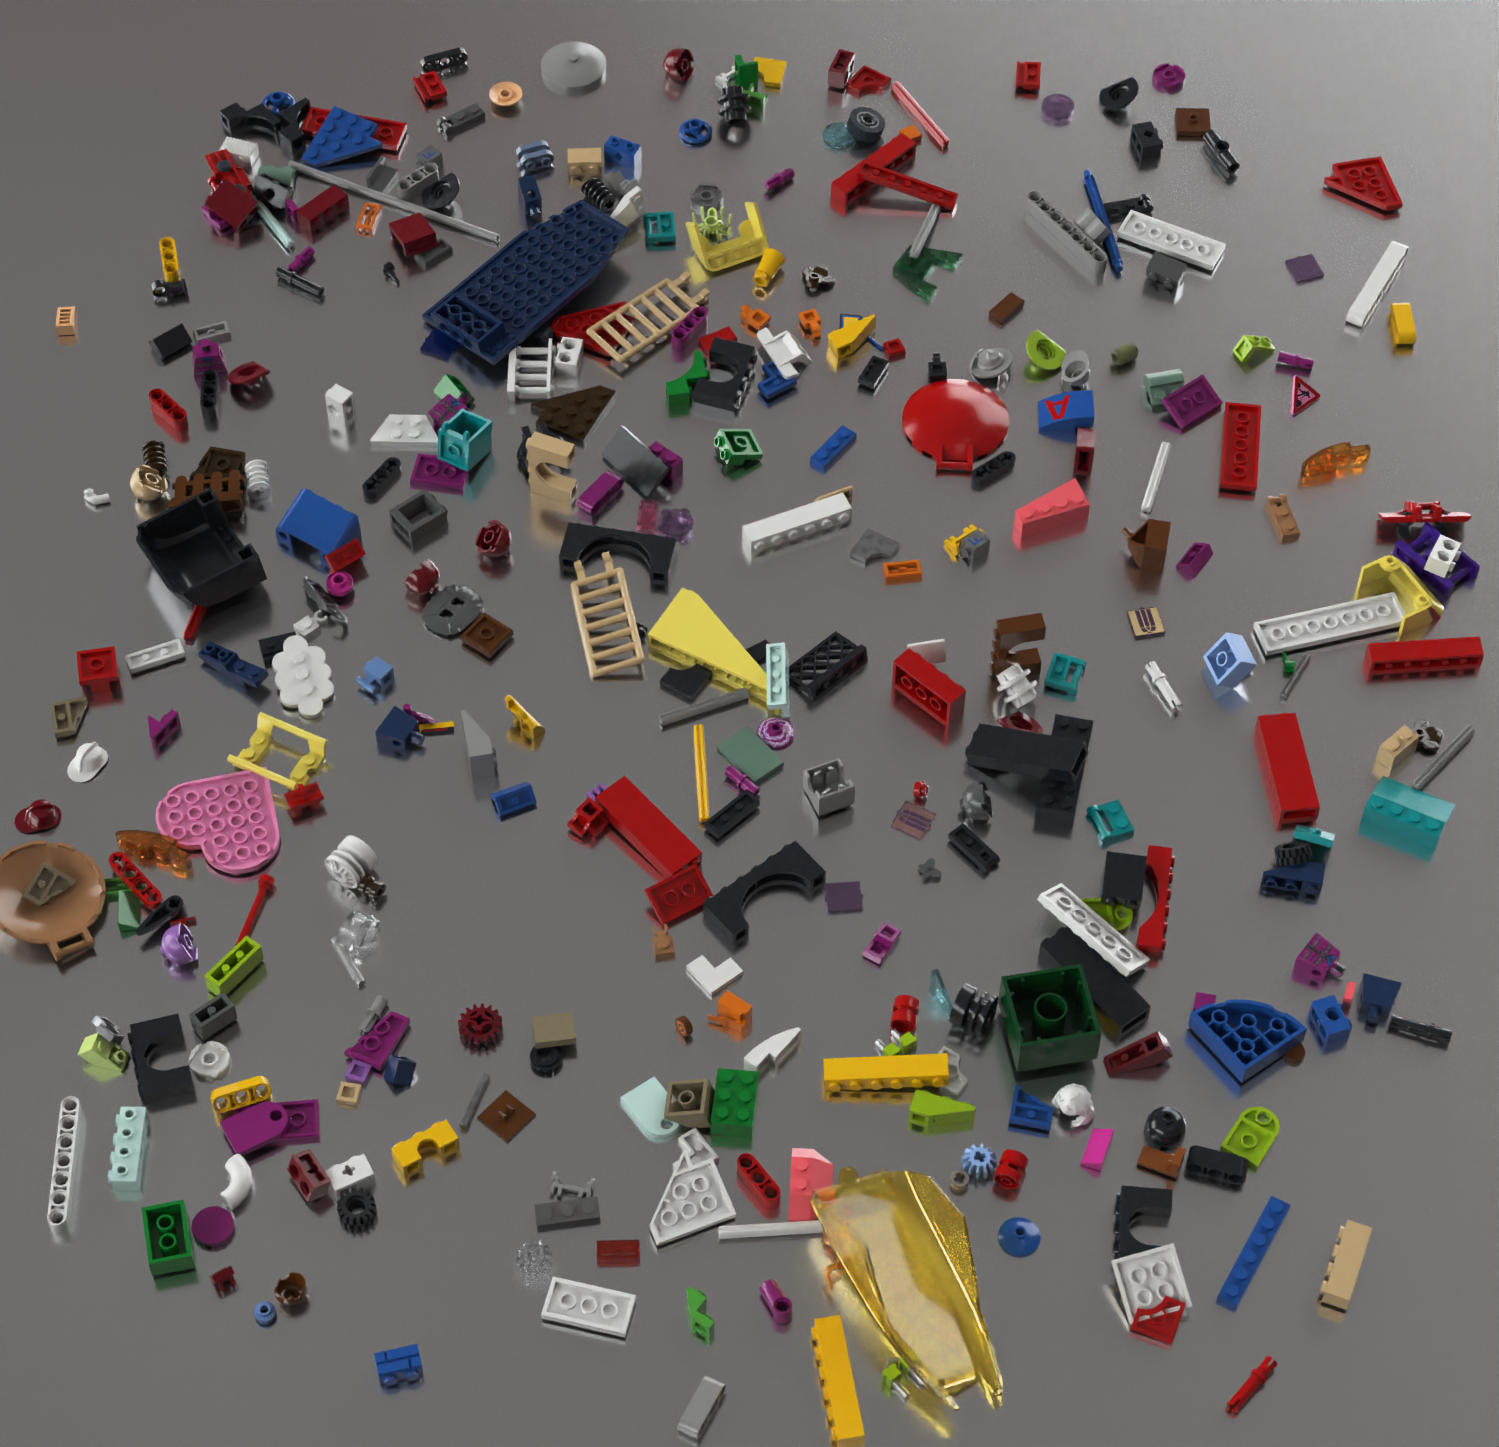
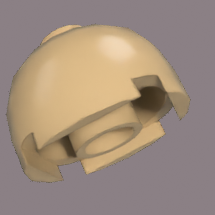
M141 465L140 468L137 467L132 473L130 487L138 499L154 501L167 490V480L164 476L161 478L158 475L159 471L157 469Z

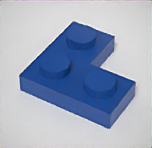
M773 361L762 365V371L769 378L758 383V389L767 399L797 385V379L795 377L785 379Z

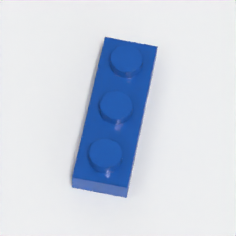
M842 425L810 457V462L825 470L857 438V433Z

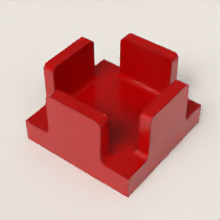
M115 646L76 651L80 686L90 685L91 692L94 694L111 691L109 682L120 681Z

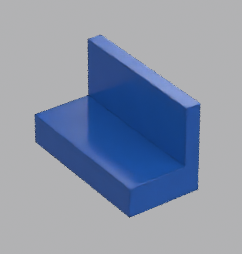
M527 782L490 794V798L495 801L500 816L537 803L532 786Z

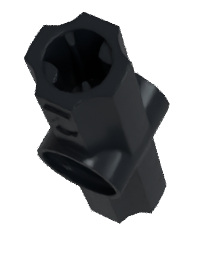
M1213 129L1207 131L1203 135L1202 140L1213 153V160L1220 163L1226 172L1230 174L1236 172L1240 167V163L1229 150V143L1222 140Z

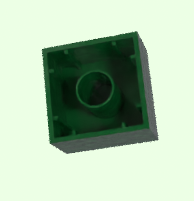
M1081 964L1001 977L998 1004L1017 1072L1097 1059L1102 1033Z

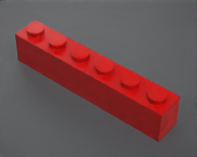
M901 133L864 160L894 171L916 155V142ZM861 162L831 183V196L845 206L876 184L856 177Z
M1471 636L1385 643L1374 642L1367 645L1365 652L1369 673L1481 666L1484 657L1480 637Z

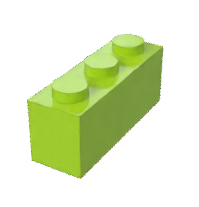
M246 935L204 975L207 989L217 996L222 992L227 995L264 959L261 945Z

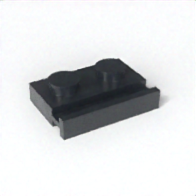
M295 631L258 640L264 665L272 664L273 657L277 653L283 652L284 641L288 637L296 635Z

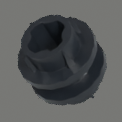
M742 86L723 88V96L717 99L718 104L724 105L723 108L719 109V115L725 117L726 124L746 122V114L751 112V106L745 105V103L750 101V95L744 93Z

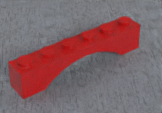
M1148 845L1145 873L1155 888L1157 906L1150 918L1139 927L1136 948L1148 957L1159 958L1161 950L1165 951L1166 939H1163V934H1167L1168 922H1164V919L1169 916L1170 905H1166V901H1170L1172 889H1168V884H1172L1173 872H1170V868H1174L1175 856H1171L1172 848Z

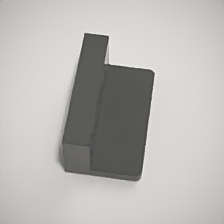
M381 156L366 176L367 188L385 194L399 175L398 169L386 166L385 157Z

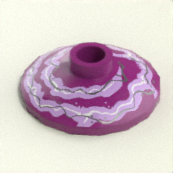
M773 717L766 719L759 725L757 736L770 749H782L793 742L795 729L788 720Z

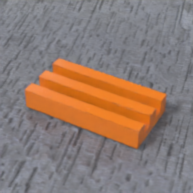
M364 203L355 225L356 231L362 229V232H366V230H369V233L373 232L382 210L381 205ZM370 207V211H369V213L367 214V218H366V220H365V223L362 224V222H363V220H364V217H365V215H366V212H367L368 208Z
M919 559L883 563L886 582L922 578Z

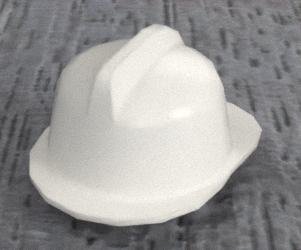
M95 741L80 746L75 758L68 766L67 773L69 778L78 783L91 780L108 761L107 751L99 747Z

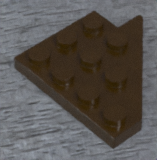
M599 385L534 402L531 404V410L541 413L536 421V427L539 428L538 423L545 422L550 432L585 444L616 397V391Z

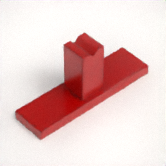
M196 917L169 921L170 926L180 923L186 925V923L195 922Z

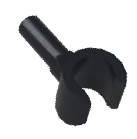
M387 262L383 266V273L389 275L398 284L400 281L392 272L395 270V267L391 262Z

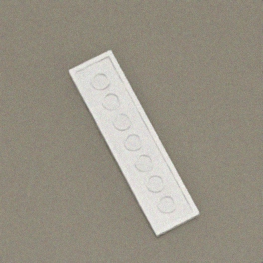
M1395 592L1254 622L1253 628L1266 656L1282 653L1283 651H1291L1400 627L1405 613Z

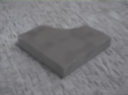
M868 528L850 551V556L865 564L870 559L876 557L891 559L900 548V542Z

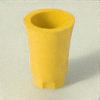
M772 248L764 250L761 261L753 276V281L757 286H768L775 274L785 263L783 254Z

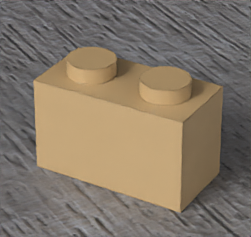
M601 148L568 149V175L602 174Z
M1404 725L1379 746L1376 760L1391 771L1416 750L1419 735Z

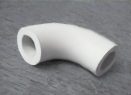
M241 1154L233 1155L225 1164V1169L231 1176V1182L220 1195L231 1210L238 1207L248 1196L252 1185L251 1168Z

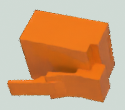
M727 990L717 1001V1014L721 1017L708 1014L707 1019L720 1023L722 1026L731 1027L743 1034L747 1029V1025L752 1020V1006Z

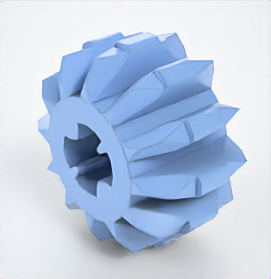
M982 1143L978 1148L974 1144L971 1146V1149L966 1148L961 1160L963 1171H968L969 1177L975 1175L976 1180L980 1176L986 1180L988 1174L993 1175L994 1168L997 1167L995 1152H991L990 1146L986 1149L983 1148Z

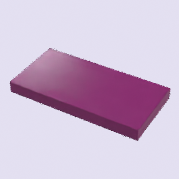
M318 1099L277 1103L287 1113L288 1128L282 1137L271 1143L320 1139ZM247 1105L235 1109V1115L254 1105ZM275 1114L271 1119L278 1121L282 1118V1115Z

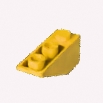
M875 314L827 334L828 346L838 360L854 353L876 328Z

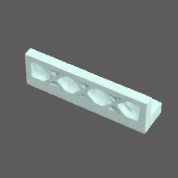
M785 642L766 644L768 710L782 709L784 717H790L789 655Z

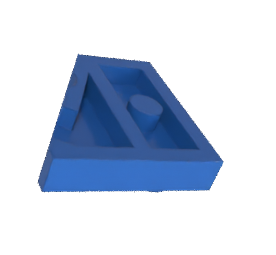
M1016 1085L1009 1123L1050 1131L1054 1108L1046 1103H1042L1033 1094L1030 1096L1022 1090L1021 1086Z

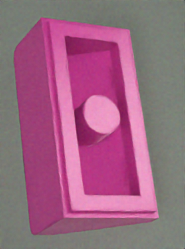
M1093 1128L1081 1165L1101 1171L1113 1138V1129Z

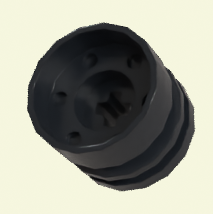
M965 983L954 1001L949 1022L962 1028L970 1021L968 1030L973 1032L976 1029V1034L982 1036L995 1017L999 998L995 995L989 998V993L986 991L978 998L979 989Z

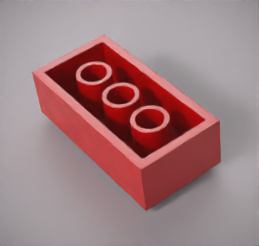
M908 648L893 661L892 684L947 726H950L964 713L966 695L964 687L955 683L947 674L942 673L932 663L923 659L919 653Z

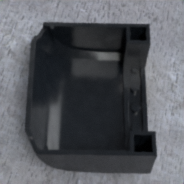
M212 488L137 525L138 534L136 542L167 589L180 601L189 606L205 607L217 604L267 579L258 553L251 543L246 546L242 544L228 524L220 500Z

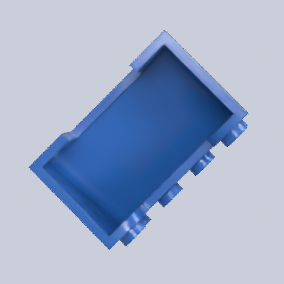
M310 489L300 490L275 530L276 537L289 545L293 544L292 536L319 549L320 561L327 565L328 563L324 558L325 555L330 554L356 538L359 543L362 541L358 516L353 512L343 509L338 504H333L325 497L316 495Z

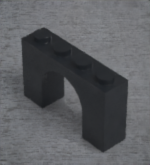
M714 337L709 350L710 362L715 363L716 361V363L730 366L736 370L737 374L733 379L726 382H715L698 378L693 390L694 402L735 412L736 406L740 405L742 400L741 393L746 390V380L751 377V367L757 361L758 355L755 354V346Z
M179 1014L130 1024L131 1033H127L129 1044L134 1045V1050H131L133 1063L137 1062L138 1067L134 1068L136 1080L140 1079L141 1085H137L139 1096L144 1097L145 1103L149 1104L195 1093L189 1065L170 1070H157L147 1064L149 1056L157 1048L185 1041Z
M1121 1186L1120 1193H1116L1115 1205L1119 1206V1212L1115 1213V1225L1119 1226L1118 1231H1115L1114 1244H1118V1250H1114L1113 1260L1162 1247L1139 1242L1131 1234L1129 1225L1140 1217L1170 1218L1173 1190Z

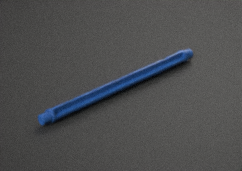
M1087 169L1084 171V180L1096 216L1112 232L1094 175L1091 173V170ZM1112 232L1104 240L1112 264L1116 271L1120 272L1123 270V261Z

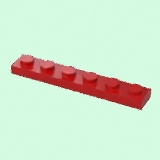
M862 160L856 176L949 210H953L958 196L955 192Z

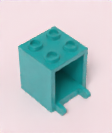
M461 409L448 422H443L438 430L437 459L468 472L491 451L493 421Z

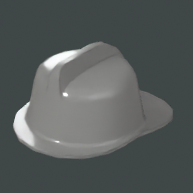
M1075 350L1064 357L1061 365L1064 381L1069 382L1073 386L1084 388V383L1090 378L1086 353L1081 350Z

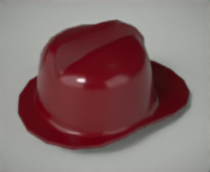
M39 799L31 803L29 807L22 809L16 815L14 824L20 832L31 833L56 826L61 820L62 813L56 805H53L48 800Z

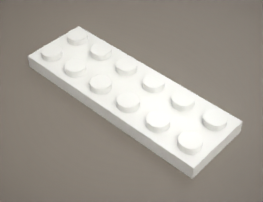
M1130 210L1117 231V237L1211 271L1226 245L1225 243Z
M1062 883L1039 895L1037 900L1044 908L1051 911L1074 934L1080 936L1089 947L1095 949L1119 973L1128 977L1149 963L1150 959Z

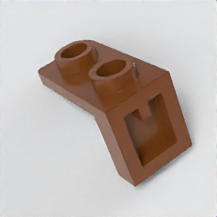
M1144 1145L1137 1164L1177 1178L1186 1149L1178 1146L1175 1154H1168Z

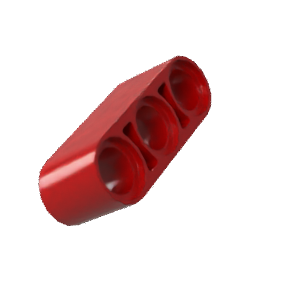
M162 389L151 390L149 392L151 409L175 431H186L189 427L186 411Z
M741 1154L737 1158L738 1176L764 1208L768 1210L777 1209L781 1203V1190L752 1154ZM743 1165H749L750 1167L744 1168V1167H742V1166H743ZM756 1180H761V1181H763V1182H762V1183H756V1182H754V1181H756ZM773 1195L775 1198H768L767 1196Z

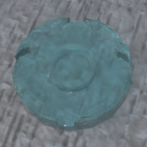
M844 122L828 124L826 129L823 130V142L833 149L839 150L851 147L856 139L848 132L847 125H844Z

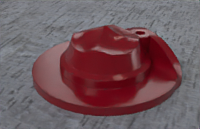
M252 361L232 370L228 374L227 379L232 384L251 386L260 382L263 376L270 374V370Z
M1015 712L997 719V722L1004 728L1043 734L1041 725L1032 717L1022 712Z

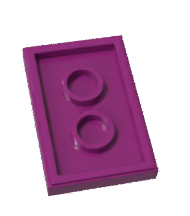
M1203 374L1161 400L1181 430L1223 404Z
M418 453L410 478L411 485L464 492L469 471L467 472L439 460L436 455Z

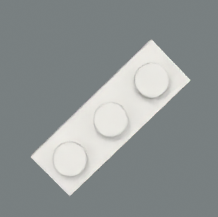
M179 638L125 655L131 674L186 657Z

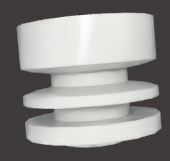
M349 835L338 845V850H334L326 858L324 863L334 879L352 889L356 888L365 874H369L377 865L378 858L364 841Z

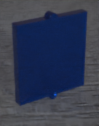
M433 329L430 335L425 338L420 351L448 360L451 354L456 351L459 343L445 333Z

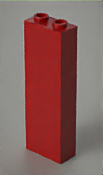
M1296 713L1258 716L1255 728L1279 822L1318 818L1320 804Z
M623 776L595 797V802L604 809V817L665 878L696 863L698 867L701 865L702 852L626 776Z

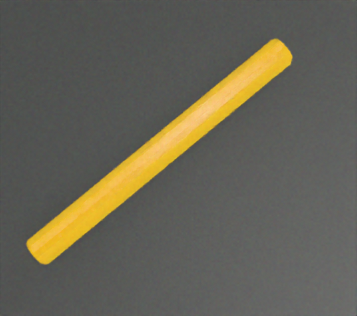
M696 724L693 727L698 811L699 821L704 823L710 818L704 726Z

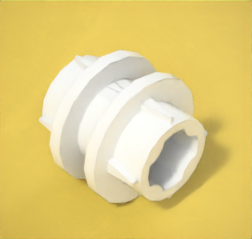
M1018 663L997 675L1001 685L996 688L998 692L1005 689L1008 696L1003 699L1004 702L1011 701L1016 708L1027 704L1037 697L1034 686L1038 684L1036 680L1029 683L1026 676L1031 671L1029 669L1023 671Z

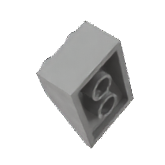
M462 710L463 734L472 779L495 776L494 768H498L495 745H491L489 736L465 710Z

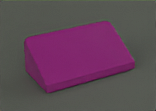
M1194 542L1178 562L1176 568L1196 577L1213 555L1210 544Z

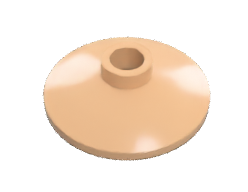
M500 82L490 89L489 97L493 103L499 106H511L521 100L522 89L513 82Z

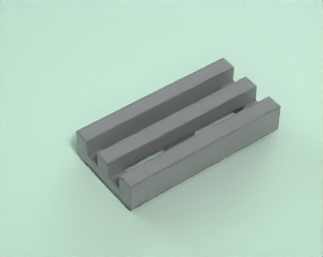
M227 321L192 329L196 344H200L202 339H209L210 342L231 337Z

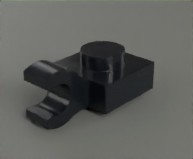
M933 352L932 362H928L929 381L947 380L946 362L940 361V352Z

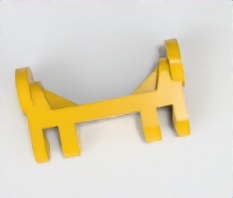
M970 524L969 528L963 529L964 534L957 538L951 536L949 540H944V544L957 556L961 539L978 528Z

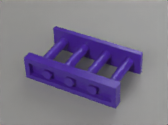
M1425 522L1419 538L1410 544H1406L1402 540L1395 543L1393 555L1409 565L1417 576L1444 599H1448L1452 595L1454 583L1467 574L1475 580L1480 566L1475 560H1472L1461 551L1456 565L1461 570L1450 578H1443L1424 570L1433 548L1422 556L1416 553L1414 549L1427 540L1435 546L1441 534L1434 526Z

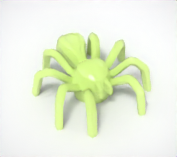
M700 207L701 219L704 223L698 224V227H701L699 229L700 232L705 229L703 234L700 233L701 236L705 237L706 233L708 235L716 233L717 240L721 242L722 234H719L717 229L726 236L730 235L731 227L728 228L727 233L721 227L727 228L730 225L731 213L729 214L727 224L723 225L720 223L723 219L724 207H721L719 220L717 219V210L715 208H709L705 218L704 207ZM692 212L693 222L697 223L695 220V214L694 212Z

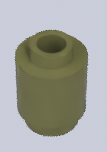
M1130 342L1114 349V352L1111 353L1112 361L1116 365L1126 364L1137 358L1138 348Z

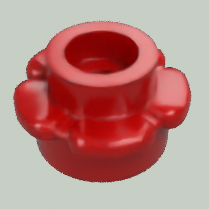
M925 781L915 782L913 795L922 800L924 796L927 797L929 787Z

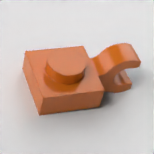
M743 305L740 308L743 311L740 317L746 319V323L759 331L771 321V316L759 308L752 310L747 305Z
M815 308L798 313V318L805 329L810 328L814 338L821 337L819 332L821 330V318Z

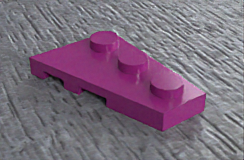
M391 1011L374 1026L372 1031L358 1039L357 1044L344 1051L345 1056L370 1064L373 1068L381 1071L389 1059V1055L392 1054L409 1026L410 1018Z

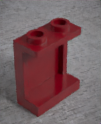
M225 179L223 182L221 181L217 185L216 191L206 198L204 204L208 211H212L231 225L238 234L260 209L256 200L228 179Z
M420 212L389 223L391 237L397 238L401 243L406 258L438 247L436 232Z

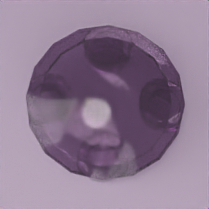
M686 508L664 509L661 511V516L657 522L658 530L661 534L671 538H680L687 535L692 530L694 524L690 511Z

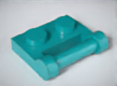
M673 211L646 213L643 215V221L646 226V244L652 245L655 242L676 241ZM653 221H657L658 233L653 234L652 228Z
M1054 652L1044 686L1066 691L1070 695H1076L1079 689L1078 683L1083 670L1086 669L1087 662L1079 658ZM1074 666L1076 669L1071 683L1065 682L1070 667Z
M1119 799L1098 806L1092 805L1087 808L1086 811L1097 826L1103 843L1134 834V828ZM1100 814H1103L1106 822L1108 823L1111 829V832L1107 831L1100 817Z

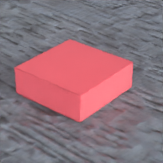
M1349 981L1347 983L1342 1003L1343 1009L1350 1010L1356 986L1354 982Z

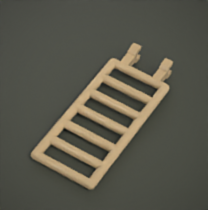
M685 271L673 282L668 278L662 280L589 327L586 333L618 363H623L675 329L695 307H699L698 305L709 300L707 296L710 294V291L704 288L692 299L680 289L682 286L690 284L688 279L691 277V274ZM667 286L691 310L684 313L660 290ZM655 295L679 318L672 322L647 298ZM642 303L666 326L659 330L635 306ZM629 311L653 335L648 338L644 337L622 315ZM616 319L641 343L633 347L609 323ZM604 328L627 352L620 355L596 331Z
M609 551L602 553L606 572L586 578L585 568L582 566L581 560L574 562L578 580L571 583L589 670L593 678L645 661L624 570L621 567L614 569L613 559L610 557ZM618 576L619 583L580 595V587ZM621 590L622 598L583 610L582 602ZM622 605L625 606V613L590 624L586 623L585 617ZM628 619V628L590 639L589 631ZM632 635L633 642L593 654L592 646ZM635 649L637 657L599 669L596 667L595 661Z

